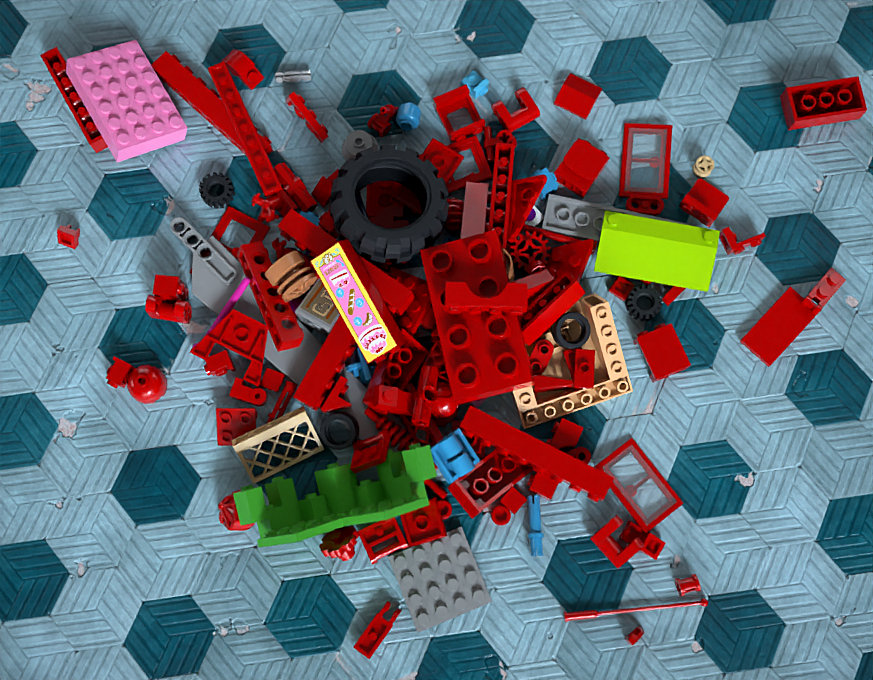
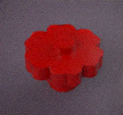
M354 525L334 529L327 532L321 539L322 543L319 545V548L325 557H338L342 561H348L355 555L356 539L359 537V534Z

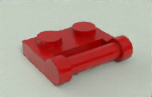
M382 430L378 435L365 440H357L353 443L354 454L350 467L351 471L358 473L386 461L390 441L387 430Z
M395 517L378 521L357 531L372 564L377 563L378 559L401 548L403 550L408 548ZM397 535L399 541L377 552H373L371 547Z

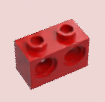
M155 274L153 294L159 296L164 303L175 304L177 300L185 301V299H188L189 289L179 277Z

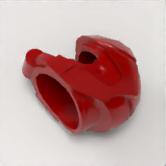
M441 381L437 382L438 398L433 402L431 417L437 427H446V424L451 423L456 418L459 405L453 400L450 383Z

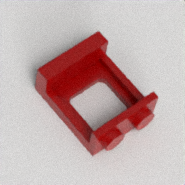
M467 84L433 98V107L451 143L464 140L471 134L477 135L485 127V120L481 119L469 95L470 90ZM466 108L473 123L454 131L447 115Z

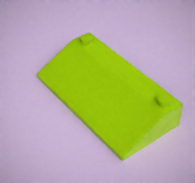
M605 211L594 272L708 292L720 231Z

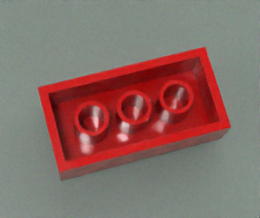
M858 76L786 87L780 96L788 130L857 120L867 111Z

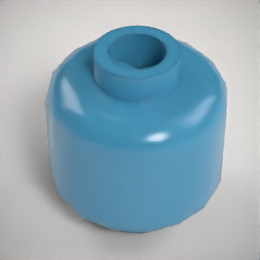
M410 102L401 104L396 116L398 126L405 131L417 128L421 117L420 108Z

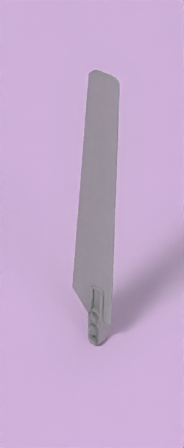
M181 217L174 218L170 223L172 232L193 253L192 294L218 316L243 278L246 277L241 264L213 235L205 240L185 219ZM179 225L185 226L182 231H176V228ZM197 238L198 240L195 244H189L190 239ZM204 251L211 252L208 257H202ZM248 285L232 310L235 309L266 325L250 285ZM297 319L299 327L304 332V338L300 346L278 352L268 330L264 357L299 386L323 344ZM345 367L341 374H337L335 381L337 383L340 376L348 379L347 385L349 389L344 396L340 395V398L350 403L352 407L330 412L329 414L347 412L352 415L359 425L358 439L365 440L378 435L382 428L377 431L375 428L376 423L364 414L368 406L362 401L367 387L357 377H354L351 372H347ZM328 390L327 394L325 395L326 399L328 398V396H329L330 393H331V391H329V390ZM388 412L387 415L376 413L382 418L384 416L388 417L387 423L391 420L394 421L393 428L396 425H400L402 428L399 433L406 429L404 424L393 413ZM337 419L351 432L350 426L346 421ZM391 440L389 442L388 450L393 449V452H397V448L399 445H397L395 448L392 447L391 443L393 440Z

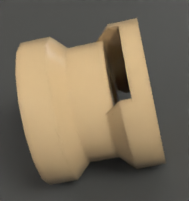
M705 155L700 156L693 166L694 174L699 178L709 176L714 168L713 159Z

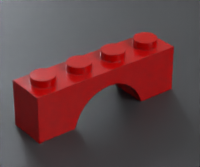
M446 282L445 311H449L452 314L469 311L470 314L490 312V314L494 315L510 312L511 315H521L526 313L528 283H507L499 295L492 298H481L470 291L466 282Z
M562 418L560 422H555L551 431L554 435L552 439H547L546 444L558 450L574 448L583 431V427ZM536 472L535 475L531 474L527 485L530 486L528 491L551 500L558 483L550 479L551 475L545 472L543 475Z

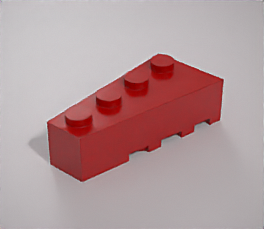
M399 328L406 343L400 346L402 350L393 355L391 353L386 354L387 359L377 364L362 401L375 413L387 415L389 410L373 408L374 388L378 385L398 387L399 390L403 391L429 353L403 328Z

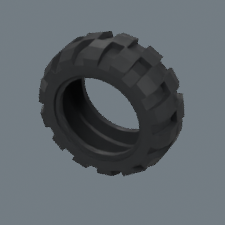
M381 145L378 151H373L372 147L356 153L355 160L352 158L348 159L338 170V177L333 180L330 196V216L334 220L333 227L339 238L342 240L348 239L358 255L361 256L363 252L371 255V261L385 263L386 259H394L395 263L409 261L412 255H421L420 250L432 247L433 242L439 238L443 230L449 210V203L447 202L449 193L444 179L437 177L439 172L428 159L424 162L420 160L419 152L407 147L405 152L395 150L396 145ZM374 182H397L406 186L416 195L421 205L422 215L412 224L402 228L380 227L364 217L357 206L355 198L364 187Z

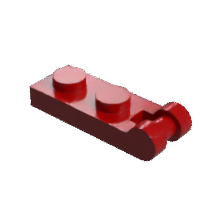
M831 267L800 304L804 307L807 306L812 310L811 313L816 316L846 279Z

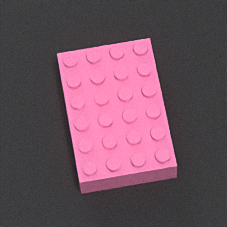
M137 40L67 59L66 73L116 162L185 140L187 126Z

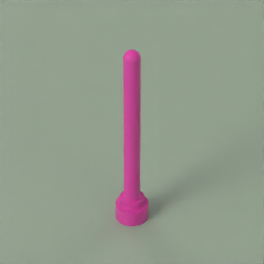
M248 277L243 278L206 335L230 313L249 285L250 279Z

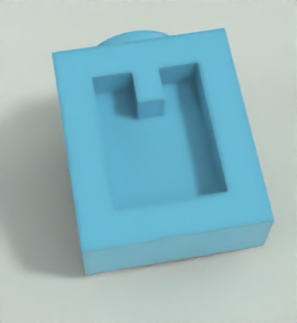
M474 70L460 82L461 86L467 84L470 90L469 94L474 99L485 95L489 89V80L487 78L483 80Z

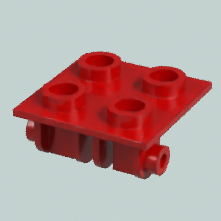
M216 408L218 446H233L232 440L256 429V419L258 417L256 409Z

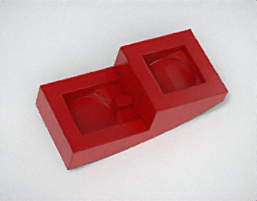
M628 521L618 538L629 544L636 537H639L645 544L639 551L657 560L666 543L650 532L645 534L638 525Z

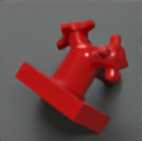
M284 190L267 196L265 200L259 197L261 193H257L252 197L251 201L252 206L258 204L262 208L258 216L259 222H263L266 219V222L269 223L279 219V215H275L276 210L285 217L291 209L294 211L298 209V206Z

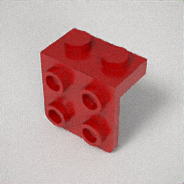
M699 178L678 207L702 224L710 227L729 201V197L705 180Z

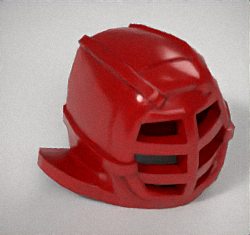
M241 490L232 492L218 504L220 511L219 521L230 531L248 530L255 524L240 525L233 493L240 492Z

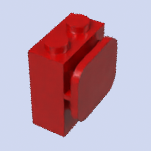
M578 138L554 172L557 179L556 182L584 198L608 164L610 157L603 150L592 146L587 140Z

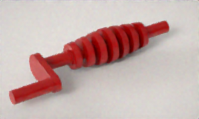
M369 407L364 411V414L376 423L375 428L377 431L382 428V430L389 432L390 441L393 440L391 446L395 448L399 445L398 451L409 450V445L418 443L416 440L411 443L413 439L411 434L405 438L408 433L406 429L399 433L402 428L400 425H396L393 428L394 421L391 420L387 423L388 417H380ZM432 479L423 481L424 485H427L442 499L448 495Z

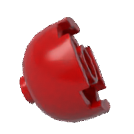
M141 365L135 368L127 379V389L130 395L136 401L144 404L155 403L161 396L165 395L168 387L167 378L159 368L151 365Z

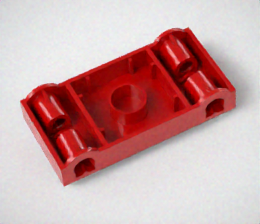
M496 229L420 250L454 402L459 405L534 386L533 371L518 315H511L510 312L494 315L490 314V312L470 314L469 311L452 314L449 311H445L446 282H466L470 291L481 298H492L499 295L504 290L506 284L510 283L503 248Z

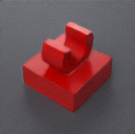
M60 225L57 229L58 243L76 249L79 245L80 228L73 230L71 225L66 227Z

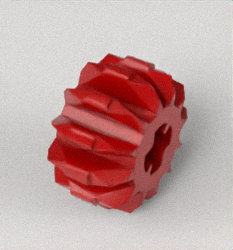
M455 198L447 199L449 210L444 228L451 231L460 230L462 228L464 202Z

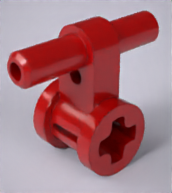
M391 104L382 106L380 114L375 113L368 121L367 126L370 129L376 130L380 137H384L392 127V124L389 122L394 114H397L398 107Z
M484 127L485 140L483 145L486 150L487 162L492 163L495 161L493 149H496V143L515 144L516 148L517 140L509 130H501L497 137L492 138L491 127Z

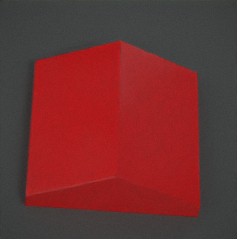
M570 73L563 83L554 105L586 120L603 89Z

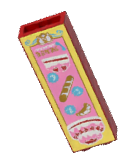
M348 239L338 241L310 261L368 364L374 361L378 364L387 359L386 354L391 353L393 355L402 350L400 346L405 344L406 340Z

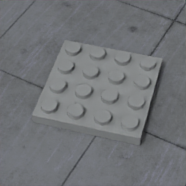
M462 527L447 532L448 536L413 546L388 557L417 633L492 602Z

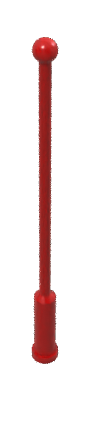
M703 598L701 601L608 611L564 612L563 614L564 621L568 622L571 620L597 618L599 615L695 605L705 607L708 605V600Z

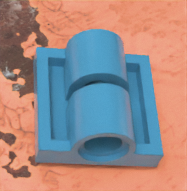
M459 428L452 431L430 448L433 461L448 484L472 471L475 465L480 462Z

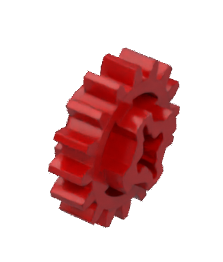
M526 231V236L523 237L520 233V239L515 241L516 245L510 246L514 250V252L510 253V256H515L513 263L519 262V269L525 266L524 269L527 272L528 265L540 253H543L540 260L544 264L548 263L545 257H550L547 251L551 247H546L545 244L548 243V240H542L543 234L537 237L536 231L532 235ZM532 239L539 241L542 246L534 245ZM525 240L526 245L523 247V249L518 250V247L521 244V242ZM529 246H532V249H539V251L533 253L532 257L521 252L527 251ZM519 257H526L529 264L522 262Z

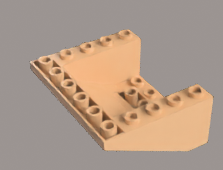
M593 293L580 298L566 311L582 314L590 324L591 333L582 349L595 350L594 388L575 389L573 385L568 390L534 393L533 387L530 386L511 391L510 394L524 429L633 391L609 302L598 294ZM574 319L564 321L561 326L562 337L569 342L577 340L581 334L579 322ZM551 325L530 346L526 344L528 356L538 340L548 339L554 346V352L545 371L541 375L572 380L563 355L564 351L570 349L561 347L554 341ZM543 346L541 348V352L543 353L547 352L548 347ZM534 364L532 368L534 370L539 369V364Z

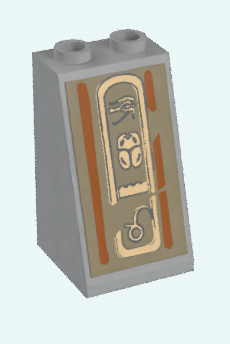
M320 278L295 311L300 322L327 337L340 316Z

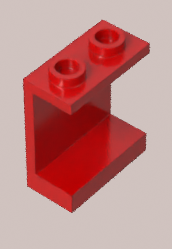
M665 323L659 324L654 327V331L649 333L647 330L640 332L633 341L634 345L639 344L652 372L649 376L652 383L691 366L672 323L665 325Z

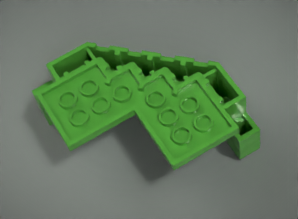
M421 443L409 445V450L397 452L389 449L386 461L376 465L379 480L372 482L371 479L359 481L360 485H358L356 473L350 470L351 463L340 466L338 462L328 464L327 469L314 472L320 495L314 492L306 494L305 498L297 500L293 479H284L283 476L272 478V483L265 484L269 505L265 504L262 487L253 488L252 484L240 487V492L233 493L240 525L257 522L260 539H257L258 547L299 542L343 526L387 520L428 506L429 501L423 481L437 477L430 445L421 446Z

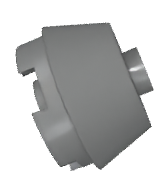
M353 131L342 143L343 157L346 161L351 158L355 160L356 153L372 147L373 151H378V143L371 134L365 131Z

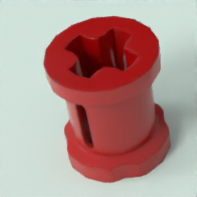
M696 574L681 580L679 578L675 579V585L681 597L691 591H701Z

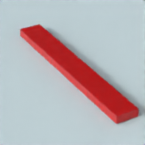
M223 61L208 67L209 74L265 197L283 190L225 62Z

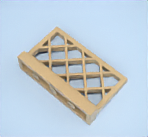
M304 406L232 440L233 448L253 484L324 450ZM307 422L309 428L306 434L296 431L299 424ZM281 433H292L288 443L278 440ZM294 435L305 437L302 446L291 444ZM311 439L316 441L318 447L307 449L305 445L307 440ZM266 440L274 442L271 451L261 449L262 442ZM277 443L287 446L284 455L274 453ZM290 447L300 450L297 457L291 458L287 456ZM248 449L256 451L253 460L245 458L242 452ZM259 452L269 455L266 464L256 461ZM272 456L282 459L281 464L276 467L269 465ZM254 465L265 467L263 473L256 477L252 473Z

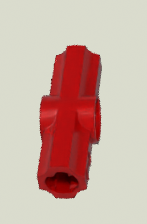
M284 162L277 164L274 167V171L280 184L283 186V190L296 202L302 212H313L318 203L309 194L302 180L295 176Z
M423 366L421 368L418 389L413 393L415 404L411 421L416 426H429L433 402L438 398L436 386L439 371L438 368L433 366Z

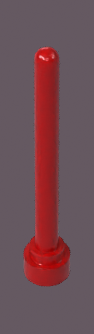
M525 223L521 229L532 234L536 231V235L543 234L545 238L566 244L582 241ZM594 240V241H595V245H594V247H593V250H592V252H591V255H594V252H595V249H596V246H597V241H596V240Z

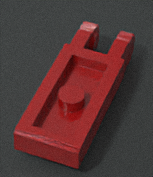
M387 601L379 614L375 615L353 647L368 659L372 657L401 613V610L397 609L389 621L384 619L382 616L389 610L392 604Z

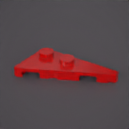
M544 174L512 181L507 240L510 243L516 241L547 182V177Z

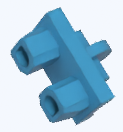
M357 347V350L354 352L355 357L349 359L351 365H348L346 370L347 372L353 371L354 377L361 376L362 383L368 384L376 366L368 367L367 361L359 347Z

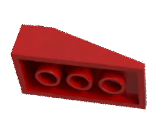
M496 448L478 462L472 471L456 479L448 487V490L473 519L533 470V466L527 463L524 466L515 461L516 457L510 454L504 456L497 452L498 448Z

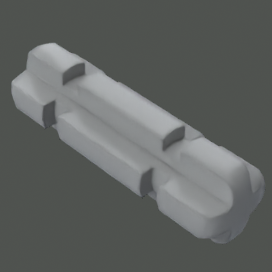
M300 70L285 71V73L280 71L275 73V79L277 83L284 82L285 80L286 82L301 81V79L310 81L311 71L303 70V72H300Z

